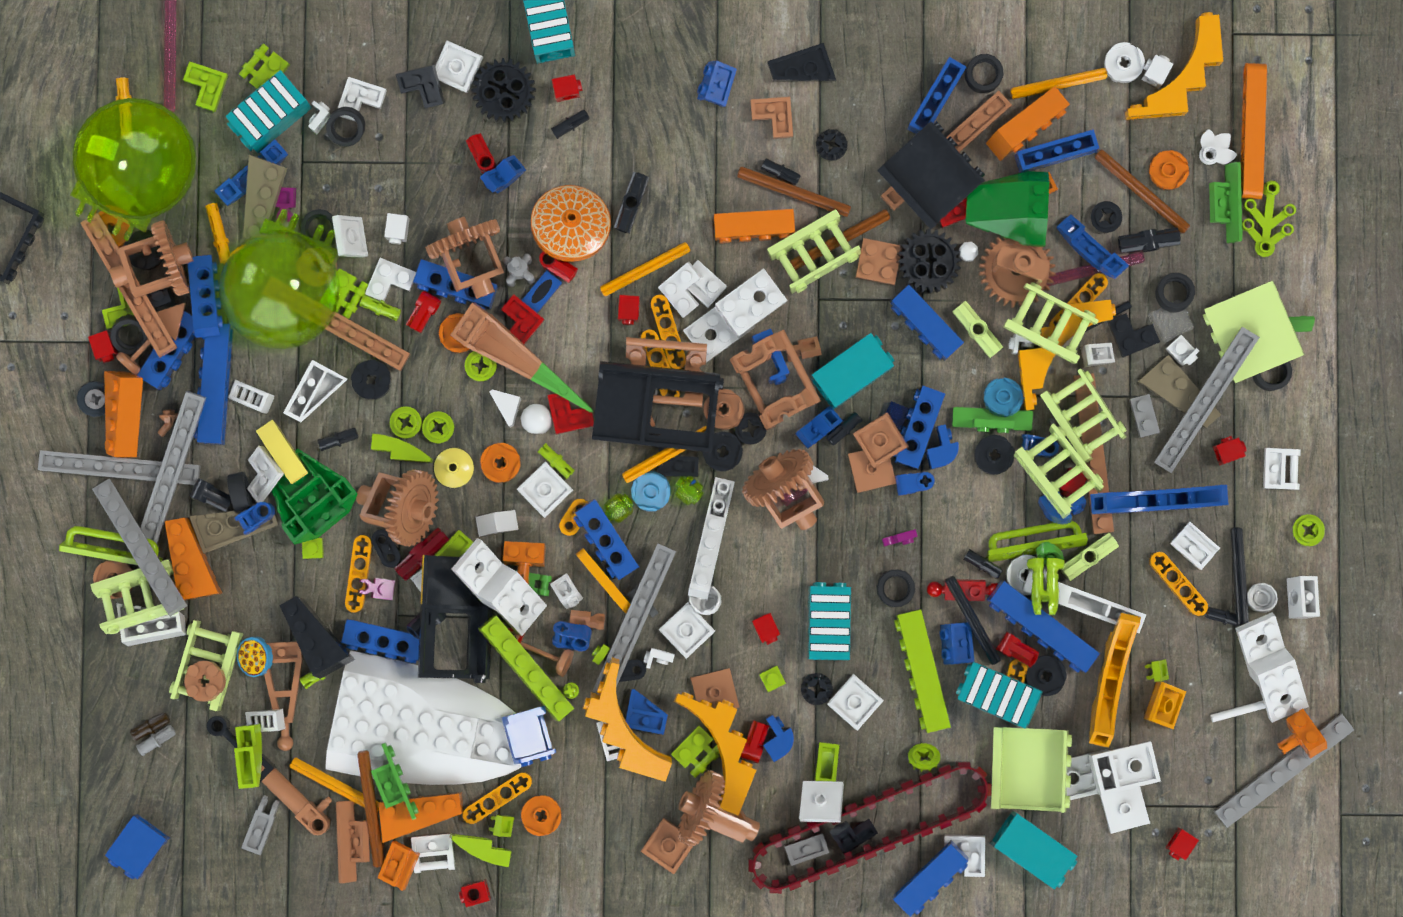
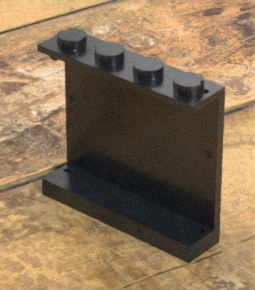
M930 121L877 170L930 229L935 227L941 219L985 181L982 178L985 174L978 166L973 168L969 163L971 158L964 151L960 153L956 149L958 144L951 136L948 139L942 133L944 128L937 121L935 123Z

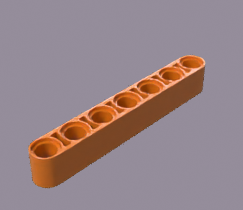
M1245 63L1241 198L1262 199L1267 90L1266 64Z

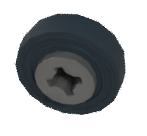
M92 381L84 384L79 389L77 405L83 413L92 417L105 414L104 383Z

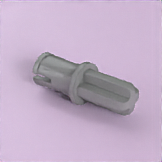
M168 725L156 734H151V737L136 745L137 750L142 756H145L154 748H160L162 743L176 735L175 729Z

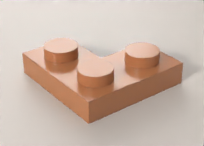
M790 97L751 99L752 121L772 119L773 139L793 137Z

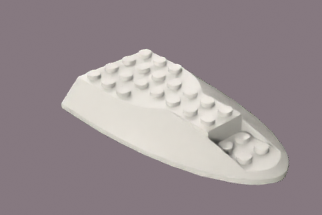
M350 651L349 654L355 660L345 665L327 747L326 770L360 776L357 754L359 751L364 750L369 752L371 770L386 765L389 762L381 745L385 742L388 746L392 745L396 756L392 758L395 765L399 764L402 769L403 775L400 777L403 783L455 785L483 782L507 775L521 768V763L514 764L501 718L515 714V712L501 700L457 678H418V665Z

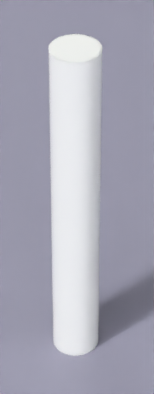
M1264 701L1211 714L1210 717L1212 722L1265 709Z

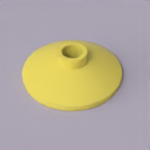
M458 448L444 450L437 456L434 463V473L437 480L450 488H458L465 485L471 479L474 472V464L471 457L464 450ZM451 464H456L457 469L455 471L450 470Z

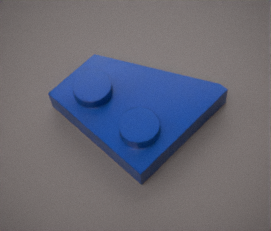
M632 689L626 716V722L631 729L664 735L668 714L638 691Z

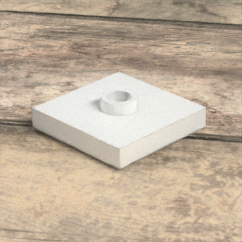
M446 41L435 66L439 81L468 93L483 56Z
M332 216L338 256L367 257L368 251L362 217Z
M546 461L517 488L544 518L573 491Z
M688 602L659 629L686 659L715 632Z
M852 674L827 705L858 731L884 700L857 676Z
M803 781L800 821L841 822L843 782Z
M1140 786L1100 795L1111 834L1150 823Z

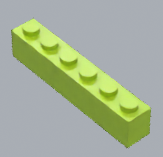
M919 609L896 615L897 619L894 620L897 632H901L902 639H899L901 651L906 652L907 659H904L906 670H910L912 676L909 679L911 690H915L917 698H914L916 710H920L922 716L919 718L921 730L925 729L926 733L951 728L922 611Z
M492 616L478 628L539 702L545 706V709L555 721L562 720L574 709L497 616Z

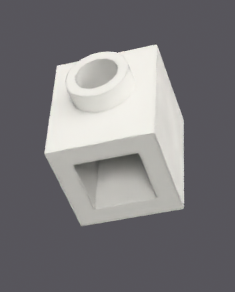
M1155 55L1152 60H1147L1143 68L1146 72L1141 80L1159 89L1164 83L1173 63L1163 55Z

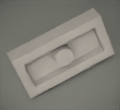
M1150 394L1129 399L1139 438L1160 433Z
M823 833L784 846L791 866L829 853Z

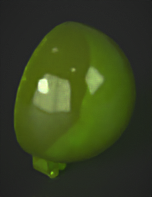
M137 98L112 101L98 108L90 115L78 131L73 146V167L77 182L70 196L81 201L75 215L78 217L82 215L85 205L89 204L93 207L87 216L88 222H92L99 209L118 219L112 234L117 235L120 232L123 222L130 225L124 235V240L128 241L135 228L146 232L153 218L170 211L184 198L192 185L196 173L197 159L194 141L180 118L161 104Z
M284 208L276 222L265 218L260 232L244 240L231 252L223 266L219 280V297L223 312L230 325L245 339L269 349H291L303 346L317 338L330 324L340 299V282L335 266L339 256L337 249L330 246L335 236L334 230L331 229L328 232L324 243L319 242L324 231L323 225H318L313 238L296 232L294 229L299 215L294 214L290 219L288 227H285L283 223L287 217L288 210Z

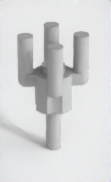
M526 253L522 258L514 257L511 259L510 257H504L503 262L510 273L506 278L509 287H514L516 285L515 280L522 278L526 279L529 284L535 283L534 275L529 272L528 267L532 263L530 254Z

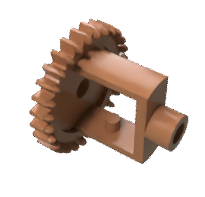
M465 217L447 223L450 235L425 247L428 256L431 259L438 258L439 255L442 256L456 292L472 287L476 299L495 292L490 279L505 273L490 237L500 232L497 220L486 221L470 228ZM479 238L481 241H484L495 270L461 283L455 268L461 266L459 259L451 260L449 250L451 249L455 252V248L458 246L462 250L463 244L469 247L470 241L476 244V239Z
M164 220L151 225L153 237L117 249L122 264L109 269L116 288L129 284L135 298L170 286L174 287L173 291L178 296L190 293L184 264L194 261L187 242L176 246ZM160 245L157 252L163 253L160 259H165L166 262L162 266L168 267V271L165 274L171 275L138 286L129 256L143 251L145 256L152 253L150 248Z
M997 237V244L991 242L989 244L991 249L986 248L984 250L988 256H981V259L986 263L979 264L980 268L985 269L979 272V276H985L980 282L981 284L988 283L984 290H992L989 295L990 298L997 295L995 302L998 303L1003 299V306H1006L1010 301L1011 308H1014L1016 302H1018L1020 308L1029 292L1023 288L1026 283L1031 284L1033 282L1042 287L1041 290L1047 292L1050 290L1046 284H1053L1054 281L1049 277L1055 276V272L1050 271V269L1055 267V264H1050L1049 262L1054 257L1046 256L1050 249L1043 250V247L1024 246L1019 244L1018 241L1009 238L1001 240ZM1012 271L1019 273L1020 275L1016 276L1012 273ZM1037 295L1033 300L1035 303L1039 301Z
M792 449L790 452L786 450L783 455L779 453L777 457L771 456L765 459L758 466L759 470L753 471L754 475L748 476L749 480L744 482L745 486L742 487L744 497L752 506H766L781 529L793 522H796L801 530L809 529L817 521L813 511L824 505V499L808 476L811 475L813 470L811 457L804 449L802 451L801 449ZM791 488L796 491L798 489L802 491L807 488L811 497L782 513L779 512L773 503H777V497L779 496L784 500V493L791 495Z
M416 469L403 473V478L379 472L372 487L362 485L357 491V503L363 505L359 515L365 523L386 528V531L389 532L388 536L397 544L410 547L411 545H416V542L420 543L421 538H425V532L430 531L428 525H433L431 519L436 517L433 512L438 509L435 506V503L439 501V499L435 498L438 494V491L435 490L437 484H434L435 479L431 478L432 475L428 474V472ZM394 486L396 491H390L393 498H387L391 505L385 506L390 512H386L384 518L377 516L390 487Z
M708 770L707 773L705 772L704 776L700 777V781H697L696 787H693L692 793L686 791L679 803V810L684 812V814L680 817L682 821L678 826L680 827L678 838L681 843L688 846H695L699 844V841L703 840L702 836L707 835L704 829H712L742 843L745 839L753 841L758 834L760 823L746 817L743 810L740 811L738 816L720 809L719 800L721 801L723 798L719 794H724V790L721 788H725V781L723 776L712 770Z

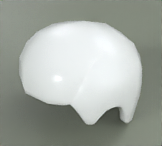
M541 404L529 405L523 410L520 418L522 427L527 432L533 434L546 433L553 423L551 411Z
M1266 583L1254 584L1247 592L1248 605L1257 613L1270 612L1277 604V592L1271 585Z
M711 586L707 600L689 596V602L697 613L711 615L718 611L721 605V595L714 586Z

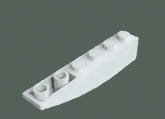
M715 477L688 596L708 599L734 481Z
M1030 571L1023 587V591L1031 593L1033 573ZM1044 577V590H1046L1047 579ZM1058 582V604L1115 625L1120 613L1141 617L1137 633H1140L1146 614Z

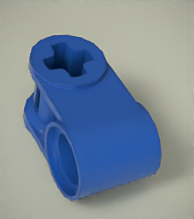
M1021 434V438H1023L1022 447L1025 451L1028 450L1029 441L1030 450L1045 439L1035 435ZM1057 441L1052 443L1054 446L1053 453H1047L1043 450L1034 457L1050 458L1056 455L1059 450Z
M929 472L895 476L898 496L931 489L935 483L933 475ZM923 476H926L927 479H930V482L927 483V487H925L924 484H920V480L923 479Z
M259 502L238 514L234 519L239 521L244 529L243 533L248 535L272 519L275 515V508L271 503ZM264 505L268 508V514L265 517L260 514V509Z
M564 621L554 624L553 631L555 635L552 638V644L555 647L577 651H586L588 649L592 634L590 627Z

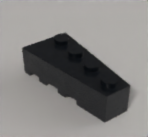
M295 596L279 605L314 677L321 679L355 660L304 599Z

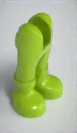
M1032 558L1027 560V567L1033 571L1031 599L1035 615H1041L1042 602H1049V615L1056 614L1059 603V574L1057 572L1064 568V560L1058 558L1046 559V590H1044L1043 581L1044 559Z

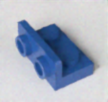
M719 61L708 62L703 70L704 77L702 83L697 90V99L700 101L706 100L725 107L737 69Z
M968 622L940 625L939 636L942 643L941 657L943 664L974 662L972 629Z

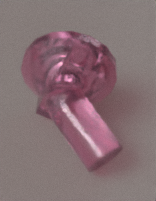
M805 488L802 491L798 489L796 492H793L790 489L791 495L784 493V500L781 499V502H784V506H788L793 501L800 499L808 490Z

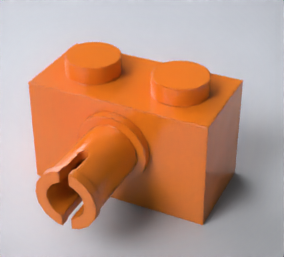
M504 541V565L517 566V572L529 584V567H545V543Z
M1304 709L1299 710L1286 719L1287 727L1292 735L1277 743L1284 755L1298 745L1304 749L1310 759L1327 749L1326 739Z

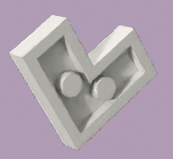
M348 77L338 108L346 106L359 111L363 103L381 109L387 90ZM347 115L340 116V117H343V118H346V119L355 121L354 118H352V117H350V116H347Z
M380 258L365 295L379 301H385L391 285L410 292L416 272Z
M687 262L658 287L683 318L699 306V303L687 290L701 278V275L690 262Z
M258 446L248 459L257 475L247 489L256 502H263L284 473L266 448Z
M945 834L944 846L952 840L968 856V867L965 869L964 876L985 877V835Z

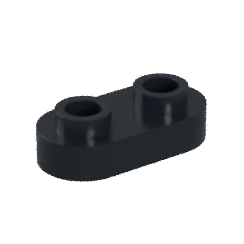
M383 529L377 530L373 533L371 540L382 564L390 568L396 567L401 561V554L396 543L388 536L389 532ZM381 536H385L386 541L383 544L379 542V538ZM389 554L395 556V559L391 562L388 560Z
M637 659L628 660L619 682L643 678L647 670L645 663ZM634 666L640 667L639 673L633 672Z

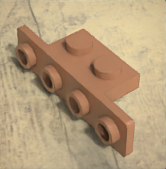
M351 800L336 802L339 883L356 882V862H370L367 821H355L354 802Z

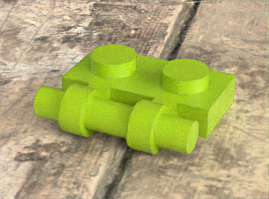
M264 43L259 49H255L254 55L248 63L245 62L243 64V69L239 73L244 79L250 73L253 78L249 83L256 89L281 70L284 73L290 66L287 61L274 51L267 57L265 53L269 47ZM261 59L264 64L256 71L254 67Z
M339 268L319 303L337 313L341 307L346 308L342 316L350 319L352 313H355L358 309L356 306L363 295H365V290L369 284L362 281L359 287L354 286L357 278ZM350 291H352L355 294L352 297L350 303H348L345 300L349 295Z
M698 725L671 755L684 768L692 763L695 768L690 773L696 778L700 773L703 774L707 770L706 767L713 760L719 757V750L717 745L713 749L709 746L713 738ZM705 750L708 754L699 762L696 757Z

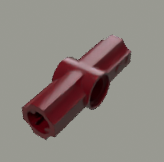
M438 527L409 552V555L394 568L395 571L407 581L422 567L423 555L435 556L450 539Z

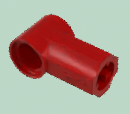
M475 134L469 137L466 143L481 173L484 174L495 169L496 162L482 134ZM490 160L491 165L485 168L481 166L482 162Z
M543 251L539 256L542 267L570 283L575 277L578 268L567 261L555 258L552 264L547 265L543 262V259L548 254Z
M423 291L418 297L415 304L416 307L406 325L422 333L430 317L438 310L441 300Z
M1008 632L1005 633L996 648L1010 658L1013 657L1030 668L1035 664L1039 655L1038 651L1025 645L1020 639Z
M753 720L740 758L759 763L769 725Z

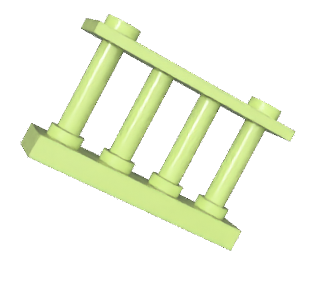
M836 209L767 249L770 259L772 261L775 259L780 260L793 281L789 285L792 294L804 291L808 284L846 262L852 263L859 258L861 254L859 245L852 249L838 227L840 215ZM827 229L832 231L845 252L837 258L833 257L821 237V232ZM809 239L815 241L828 262L818 269L803 246L804 242ZM792 249L798 251L810 271L808 275L801 279L786 256L787 252Z
M1026 283L1023 288L1029 292L1016 317L1012 318V320L1007 319L1003 328L1076 364L1080 358L1076 354V348L1089 323L1094 325L1098 323L1099 320L1095 318L1096 315L1088 310L1082 312L1041 290L1042 287L1036 283ZM1038 295L1047 301L1033 328L1027 329L1022 326V321L1035 296ZM1055 304L1065 310L1051 337L1048 336L1046 339L1040 336V330ZM1073 313L1082 318V321L1069 346L1064 348L1058 345V339Z
M1079 369L1078 373L1081 378L1056 394L1046 391L1040 396L1079 456L1087 463L1093 459L1090 454L1093 453L1094 449L1118 434L1122 439H1125L1127 436L1124 432L1127 430L1121 421H1116L1092 384L1094 379L1089 371L1084 372V370ZM1086 384L1092 394L1068 410L1064 409L1062 411L1058 405L1061 403L1060 400ZM1097 400L1103 411L1080 426L1072 427L1069 422L1071 417ZM1108 417L1114 428L1089 444H1083L1080 439L1082 433Z
M1052 424L1049 428L1051 435L1029 451H1025L1023 447L1015 451L1014 457L1064 519L1072 511L1071 504L1093 488L1098 493L1101 492L1104 482L1098 474H1094L1071 446L1065 438L1066 434L1063 429ZM1057 440L1064 450L1044 465L1037 467L1033 461L1034 456ZM1069 456L1076 466L1055 482H1049L1045 477L1046 473ZM1082 472L1089 482L1067 498H1062L1058 493L1059 488Z
M168 559L161 561L169 576L174 574L171 562ZM140 568L90 584L92 592L97 598H102L107 622L99 625L105 634H116L121 629L168 615L162 604L154 606L149 582ZM140 585L146 609L134 612L130 589ZM122 592L127 615L115 619L110 596L113 593Z
M193 620V623H190L187 629L189 637L176 681H173L170 686L169 693H172L170 698L178 699L180 694L188 696L186 688L182 684L187 673L190 657L194 655L218 662L222 666L221 670H223L226 678L225 688L216 699L208 701L210 710L221 711L243 633L232 631L228 636L199 628L201 621ZM201 636L225 643V646H228L226 653L220 655L195 648L196 637ZM206 675L203 676L204 680L209 681V679H206Z

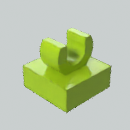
M1166 659L1151 662L1152 664L1145 665V668L1153 670L1152 675L1146 676L1148 680L1154 679V682L1169 679Z
M508 815L492 816L491 819L495 820L494 827H489V830L493 832V835L511 837L514 817Z

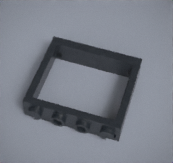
M0 192L1 200L33 215L3 275L0 274V281L9 285L10 281L12 282L16 278V270L19 264L24 262L26 258L25 252L28 246L33 244L35 240L34 234L37 228L42 226L45 214Z

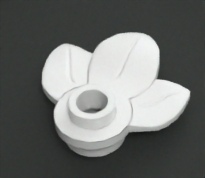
M1208 129L1200 140L1202 146L1199 152L1200 160L1206 165H1212L1216 162L1228 164L1234 160L1237 154L1228 149L1231 135L1229 133H1222L1215 136ZM1206 152H1210L1212 154V158H1207Z

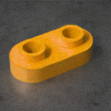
M576 499L571 503L559 522V528L563 534L571 536L578 532L580 528L573 519L576 516L574 511H576L578 505L583 506L588 503L586 500ZM567 522H572L573 527L571 529L565 527Z

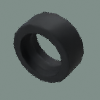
M979 54L973 57L965 70V80L968 86L978 93L994 91L1000 85L1004 75L1001 62L990 54ZM986 62L994 67L996 76L992 83L981 85L974 80L973 69L979 63Z
M345 106L332 112L327 121L326 130L329 138L339 146L348 147L360 141L365 132L366 124L364 117L358 110ZM347 115L354 118L358 126L354 136L344 138L337 134L334 124L338 117Z
M322 209L312 210L307 213L302 219L300 226L301 235L304 240L313 247L326 248L334 244L336 241L332 220L334 215ZM323 217L330 221L332 231L328 238L316 240L311 237L309 224L313 219Z
M1170 273L1165 275L1158 283L1155 291L1156 300L1166 311H1183L1194 299L1195 286L1187 275ZM1179 282L1186 288L1187 296L1183 302L1174 304L1165 298L1164 288L1168 283Z
M131 314L117 319L111 330L110 338L113 346L118 351L133 355L148 339L135 315ZM133 324L141 329L143 335L138 344L127 345L120 340L119 330L123 325Z
M1288 361L1281 364L1284 373L1282 379L1277 383L1272 384L1264 381L1261 373L1252 376L1253 381L1263 390H1279L1286 386L1292 378L1293 370L1291 363Z
M245 472L229 474L227 476V483L234 510L238 512L251 508L253 504L252 495L247 489L249 482Z
M899 569L889 570L879 578L876 586L877 595L880 600L890 607H902L908 604L915 593V582L906 571ZM891 577H900L907 583L908 591L904 598L892 600L886 596L884 585Z

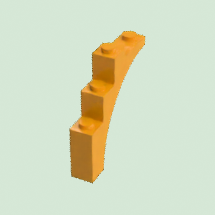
M1120 613L1114 630L1110 632L1106 641L1104 663L1098 677L1097 695L1092 704L1090 744L1109 748L1114 737L1123 677L1141 617Z
M611 657L610 663L606 662L603 674H605L604 682L600 681L597 688V693L600 694L591 692L590 698L586 697L583 705L585 717L605 722L602 724L600 735H603L602 742L623 748L619 750L617 756L619 768L666 782L672 765V758L645 744L625 721L618 705L616 694V678L620 665L619 659Z
M682 692V694H676L673 702L685 707L698 717L710 731L717 744L722 760L723 778L725 781V788H722L724 794H721L723 800H719L720 809L739 816L756 769L752 768L753 764L744 760L741 763L738 762L747 739L742 738L744 734L732 730L731 733L729 732L737 709L733 707V703L726 700L716 702L715 707L712 708V703L703 699L700 702L693 700L694 696L689 693Z

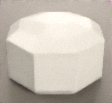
M964 242L959 248V257L965 262L973 261L978 255V247L973 242Z

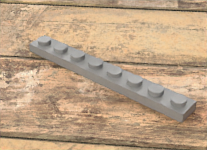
M1241 327L1154 463L1172 473L1260 337Z
M190 391L185 393L140 527L145 537L153 540L156 544H158L207 398Z
M40 450L38 470L156 482L162 462ZM184 464L178 484L195 485L197 479L200 478L201 466Z
M110 478L94 487L92 490L167 614L171 617L188 605Z
M657 544L592 692L597 693L599 682H604L605 674H603L606 662L610 663L611 657L619 659L620 665L616 678L617 687L676 551Z
M1339 714L1319 729L1327 741V749L1310 759L1300 745L1214 810L1226 828L1231 826L1353 732V727L1343 714Z

